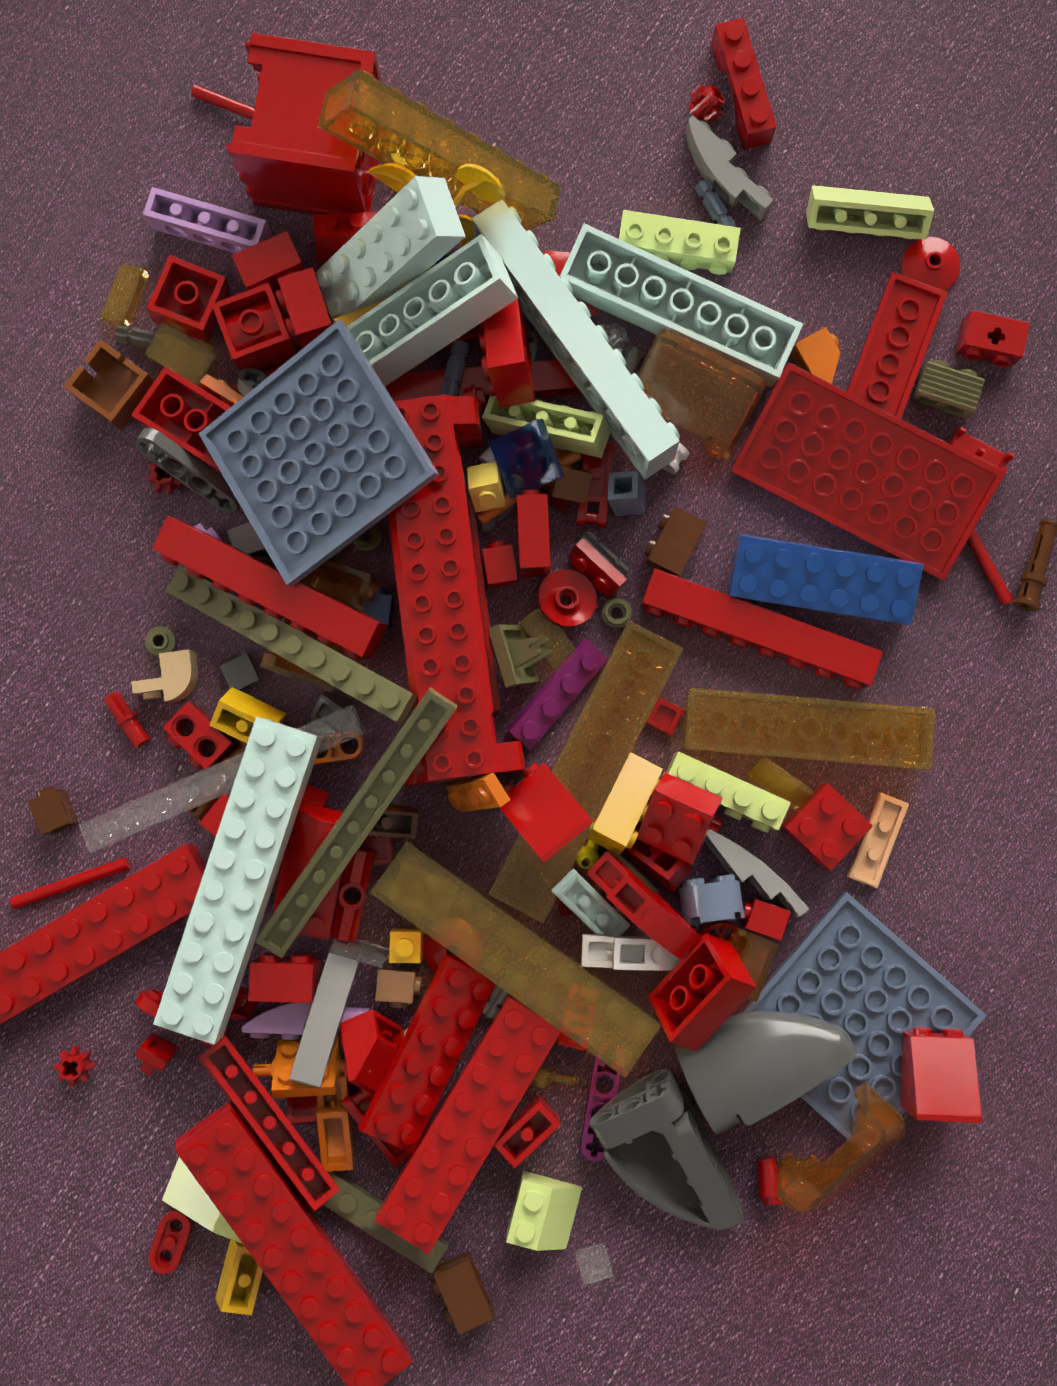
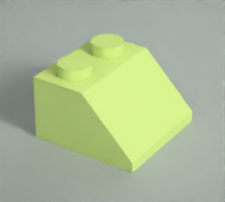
M522 1171L507 1228L506 1242L536 1251L566 1249L582 1186Z

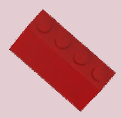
M300 804L282 858L273 913L344 811ZM343 871L298 935L329 940Z

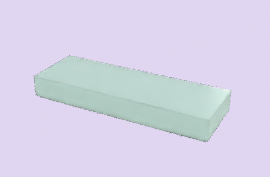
M574 868L551 890L596 935L621 936L631 926Z

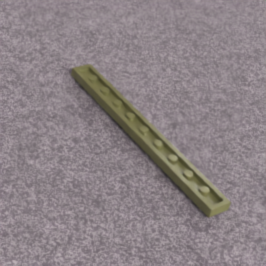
M182 566L178 568L165 590L167 593L401 725L403 724L418 696L288 624L267 615L257 607L237 599V596L213 587L212 583L204 578L201 580L186 573V568Z
M432 688L427 690L255 940L256 943L281 958L284 956L457 709L455 703Z

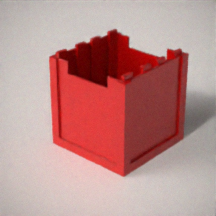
M251 33L250 41L245 42V47L249 54L247 63L253 66L254 71L261 72L257 74L259 86L251 127L235 125L233 140L231 144H226L228 154L234 158L233 165L236 171H240L239 178L241 182L247 185L245 191L248 197H252L254 206L311 215L314 213L370 212L376 177L368 174L370 168L379 165L388 116L376 52Z

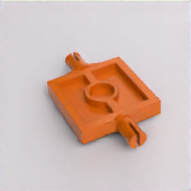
M337 1036L320 1089L290 1080L301 1038L277 1040L276 1056L272 1064H253V1073L256 1077L272 1076L271 1092L273 1098L336 1095L337 1081L341 1072H345L346 1060L341 1059L339 1054L340 1041L339 1036Z

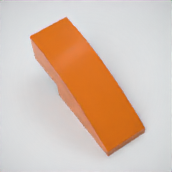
M341 1072L337 1081L336 1095L317 1096L318 1110L316 1116L321 1164L327 1172L354 1169L352 1116L342 1104V1100L349 1094L351 1095L350 1082L345 1072Z

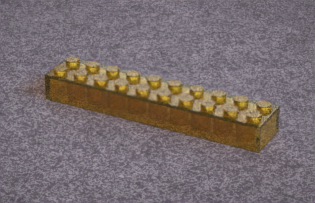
M628 621L552 769L553 774L594 822L545 863H543L519 833L488 895L544 923L557 898L551 890L570 872L684 648Z
M409 840L404 844L370 891V894L625 1078L662 1026L656 1018L591 971L582 967L573 958Z

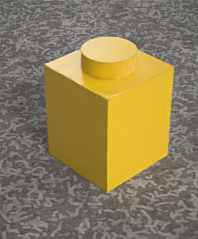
M393 928L390 931L389 963H421L423 960L424 929Z

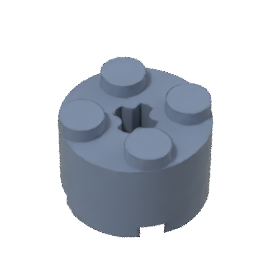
M734 874L717 876L715 879H711L712 883L706 884L704 878L686 880V882L682 883V888L678 889L682 918L690 925L692 924L691 919H693V925H701L715 921H727V919L737 920L745 918L740 883L737 880L735 881Z

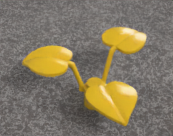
M393 163L378 165L370 168L368 174L376 177L397 193L416 176L406 167ZM464 164L456 172L457 179L465 185L453 200L455 208L469 190L480 199L488 202H499L506 194L504 185L490 171L481 166ZM460 214L458 217L466 237L458 244L460 247H463L474 239L472 218Z

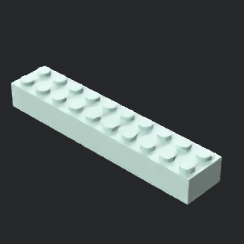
M503 199L496 202L472 218L474 238L482 234L500 254L513 287L518 292L522 312L563 366L593 410L604 415L611 429L610 433L644 480H646L674 461L680 442L678 430L671 422L666 423L663 419L659 404L654 398L649 399L644 393V386L640 378L635 373L631 375L627 370L623 355L618 349L613 350L608 344V336L600 325L595 326L591 321V314L587 306L582 301L578 302L572 295L573 289L565 277L560 278L558 276L553 260L547 253L543 255L539 250L538 241L530 230L525 231L520 224L521 218L515 208L512 206L508 208Z
M256 717L153 1025L213 1045L223 1038L323 737L269 719Z

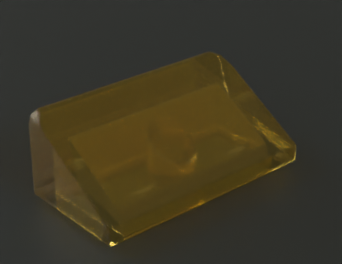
M120 264L101 313V320L115 325L130 326L149 277L144 268Z
M766 757L757 758L747 773L748 778L771 794L791 802L790 807L793 809L802 805L813 793V789Z

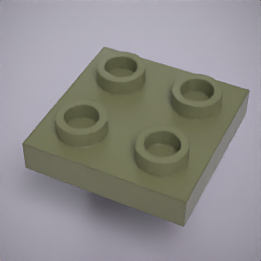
M496 625L488 628L490 633L489 644L492 651L496 654L499 664L497 668L498 675L505 684V687L526 686L540 682L535 664L553 653L551 649H543V645L549 642V638H527L523 625Z

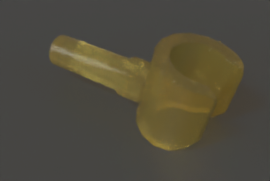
M541 1067L532 1081L535 1086L547 1090L551 1081L577 1085L578 1079L577 1077L558 1075Z

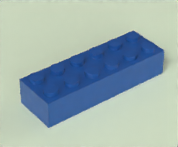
M738 533L727 593L733 597L912 625L924 565L913 561Z

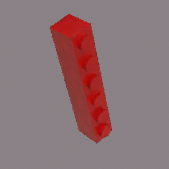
M226 1036L197 1057L228 1100L233 1103L309 1209L316 1211L340 1190Z

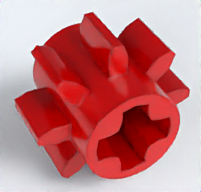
M700 84L690 93L692 99L688 108L690 113L699 121H711L714 123L724 114L721 108H723L725 99L714 85L703 87Z
M156 464L148 465L151 469V476H148L146 480L152 484L156 483L154 490L160 494L163 489H166L170 495H173L174 489L178 486L184 487L173 476H170L169 479L162 478L164 473H169Z
M77 1045L72 1048L71 1054L67 1050L60 1052L59 1056L62 1061L53 1066V1068L59 1071L60 1077L58 1081L68 1080L70 1081V1087L78 1084L79 1078L83 1082L89 1080L91 1077L87 1071L96 1067L95 1063H91L89 1057L92 1051L80 1052V1046ZM74 1061L78 1063L76 1071L72 1069Z

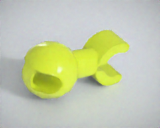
M594 822L589 826L588 833L590 832ZM588 840L586 846L579 848L576 853V862L581 868L591 869L599 860V853L597 851L599 845ZM582 860L587 861V867H584L582 865Z

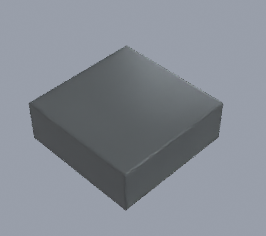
M247 653L219 666L229 688L234 687L241 691L261 681Z

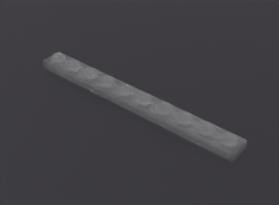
M354 705L345 707L298 728L299 730L323 737L317 754L366 734ZM244 752L78 825L89 852H96L221 797L222 794L231 793Z

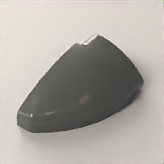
M754 1011L731 1015L697 1051L675 1044L676 1053L689 1087L708 1124L717 1135L743 1122L745 1125L750 1126L776 1112L833 1076L857 1056V1048L843 1028L817 1018L779 1011Z
M660 1069L633 1083L607 1102L590 1119V1125L604 1148L606 1160L624 1182L642 1198L677 1218L717 1230L728 1229L744 1222L740 1201L717 1149L688 1092L681 1090L670 1069Z

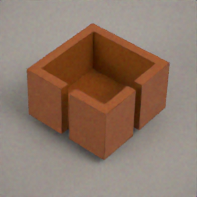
M99 339L84 359L97 373L95 377L79 365L63 387L79 401L122 431L131 420V414L154 383V380L148 373L127 358L125 359L119 352Z

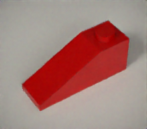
M638 821L634 830L639 832L642 823ZM638 839L635 840L631 849L626 847L622 851L648 876L672 894L692 871L690 863Z

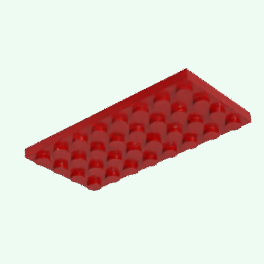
M790 362L787 363L731 469V472L902 560L924 565L923 571L945 581L1005 475V472Z

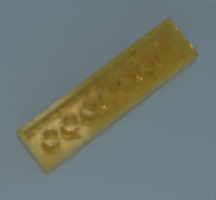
M358 69L325 92L318 124L320 129L385 164L402 165L416 176L445 178L452 200L455 199L465 185L456 177L458 168L464 164L481 166L490 171L504 185L506 194L503 201L508 208L511 206L515 208L521 218L520 224L525 231L532 230L555 219L561 189L559 184L550 180L547 175L540 174L527 167L526 163L515 160L503 153L500 148L482 141L476 134L456 126L452 120L437 115L429 110L426 105L406 97L397 88L389 87L380 82L371 73ZM469 190L459 203L480 214L496 202L482 200Z
M688 688L685 694L681 750L918 771L931 770L935 708Z

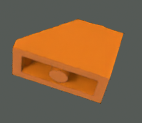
M824 327L795 343L790 354L799 368L832 384L841 353L839 350L840 343L833 333L830 334L827 327Z

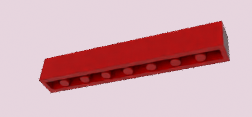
M167 516L152 549L162 554L160 559L176 567L180 563L188 567L186 573L203 580L204 576L212 579L211 585L226 593H229L230 589L239 593L237 599L251 606H254L255 603L264 606L263 612L279 620L283 616L291 620L289 626L303 633H307L308 629L317 633L316 640L331 647L336 643L344 647L343 654L358 661L361 657H373L388 626L302 581H299L294 586L286 585L277 568L171 516Z
M655 568L640 604V607L646 608L645 613L656 618H662V615L674 619L673 623L689 629L692 625L701 628L703 635L718 639L719 635L730 639L729 643L742 649H747V646L759 650V655L769 659H775L778 656L786 659V664L796 669L803 670L804 666L816 670L814 673L816 676L827 680H832L833 677L844 681V686L854 690H861V687L866 688L872 685L883 654L881 650Z

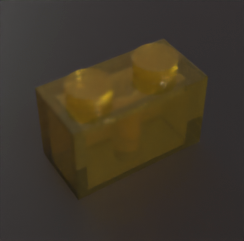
M162 322L147 348L145 356L162 367H168L201 387L199 382L210 372L217 359V355L213 353L214 347L201 339H198L197 342L186 337L188 332L173 322L170 326Z

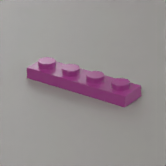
M584 638L506 730L521 741L529 750H532L609 659L590 641Z

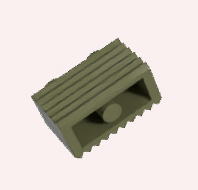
M942 360L927 361L921 368L911 402L968 419L976 411L985 379L977 377V372L970 369L958 371L949 368V364Z

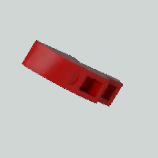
M610 850L606 851L586 873L607 893L606 897L624 915L678 959H681L702 937L658 893L654 894Z

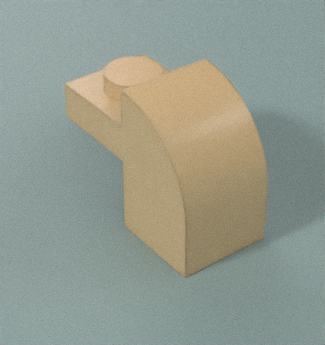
M181 650L159 653L161 678L131 681L133 694L143 696V700L162 698L161 693H163L164 702L171 704L180 702L192 693L198 681L196 652Z

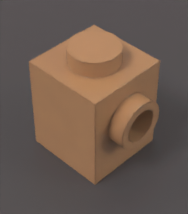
M381 966L377 973L375 1001L389 1002V1007L407 1008V1003L412 1004L414 1002L415 995H421L422 977H417V969Z

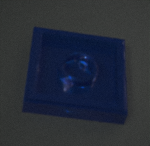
M543 419L534 420L489 442L510 500L516 499L517 495H523L525 490H536L564 477Z

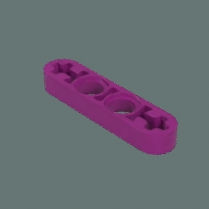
M611 1038L601 1040L595 1049L581 1137V1151L584 1157L592 1162H599L605 1156L604 1148H598L596 1153H591L590 1147L586 1146L587 1143H592L594 1138V1131H588V1128L591 1127V1112L596 1107H603L618 1094L623 1062L621 1045ZM608 1046H613L614 1052L618 1054L611 1057L610 1068H616V1071L612 1072L608 1069L597 1070L598 1065L605 1067L606 1060L605 1056L601 1054V1050L605 1051ZM608 1076L613 1080V1087L610 1091L600 1092L596 1088V1081L599 1077Z

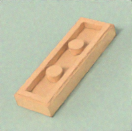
M881 792L878 793L868 822L873 827L860 840L847 874L848 878L878 888L909 803Z

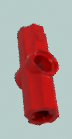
M359 847L344 868L330 935L332 938L345 942L357 941L375 855L374 850ZM349 887H355L361 892V897L357 900H350L345 896V890Z

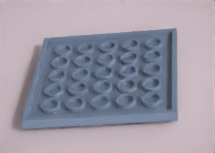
M340 319L199 433L203 443L288 586L296 585L439 476L436 468L347 325Z
M845 891L740 1011V1013L754 1011L796 1013L829 1022L843 1028L857 1048L855 1059L833 1076L802 1095L801 1098L866 1156L872 1152L905 1113V1110L900 1107L902 1031L912 1032V1027H928L932 1029V1033H943L944 1028H955L963 1030V1034L969 1037L987 1016Z

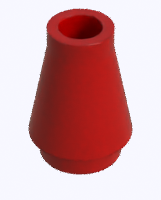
M775 1156L757 1159L758 1198L762 1199L763 1206L787 1202L786 1194L789 1192L776 1164Z

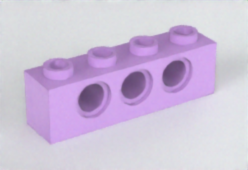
M154 187L151 188L143 212V216L154 230L232 253H238L272 237L271 230L264 219Z

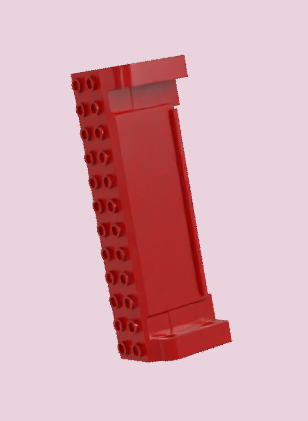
M437 395L394 401L439 473L437 478L388 514L409 689L411 693L418 696L412 706V712L429 688H432L457 705V709L403 786L455 781L489 773L501 775L524 772L522 742L497 743L494 719L495 711L501 710L494 654L489 644L490 633L488 628H490L476 513L468 488V480H465L460 450L483 447L477 398L474 396Z

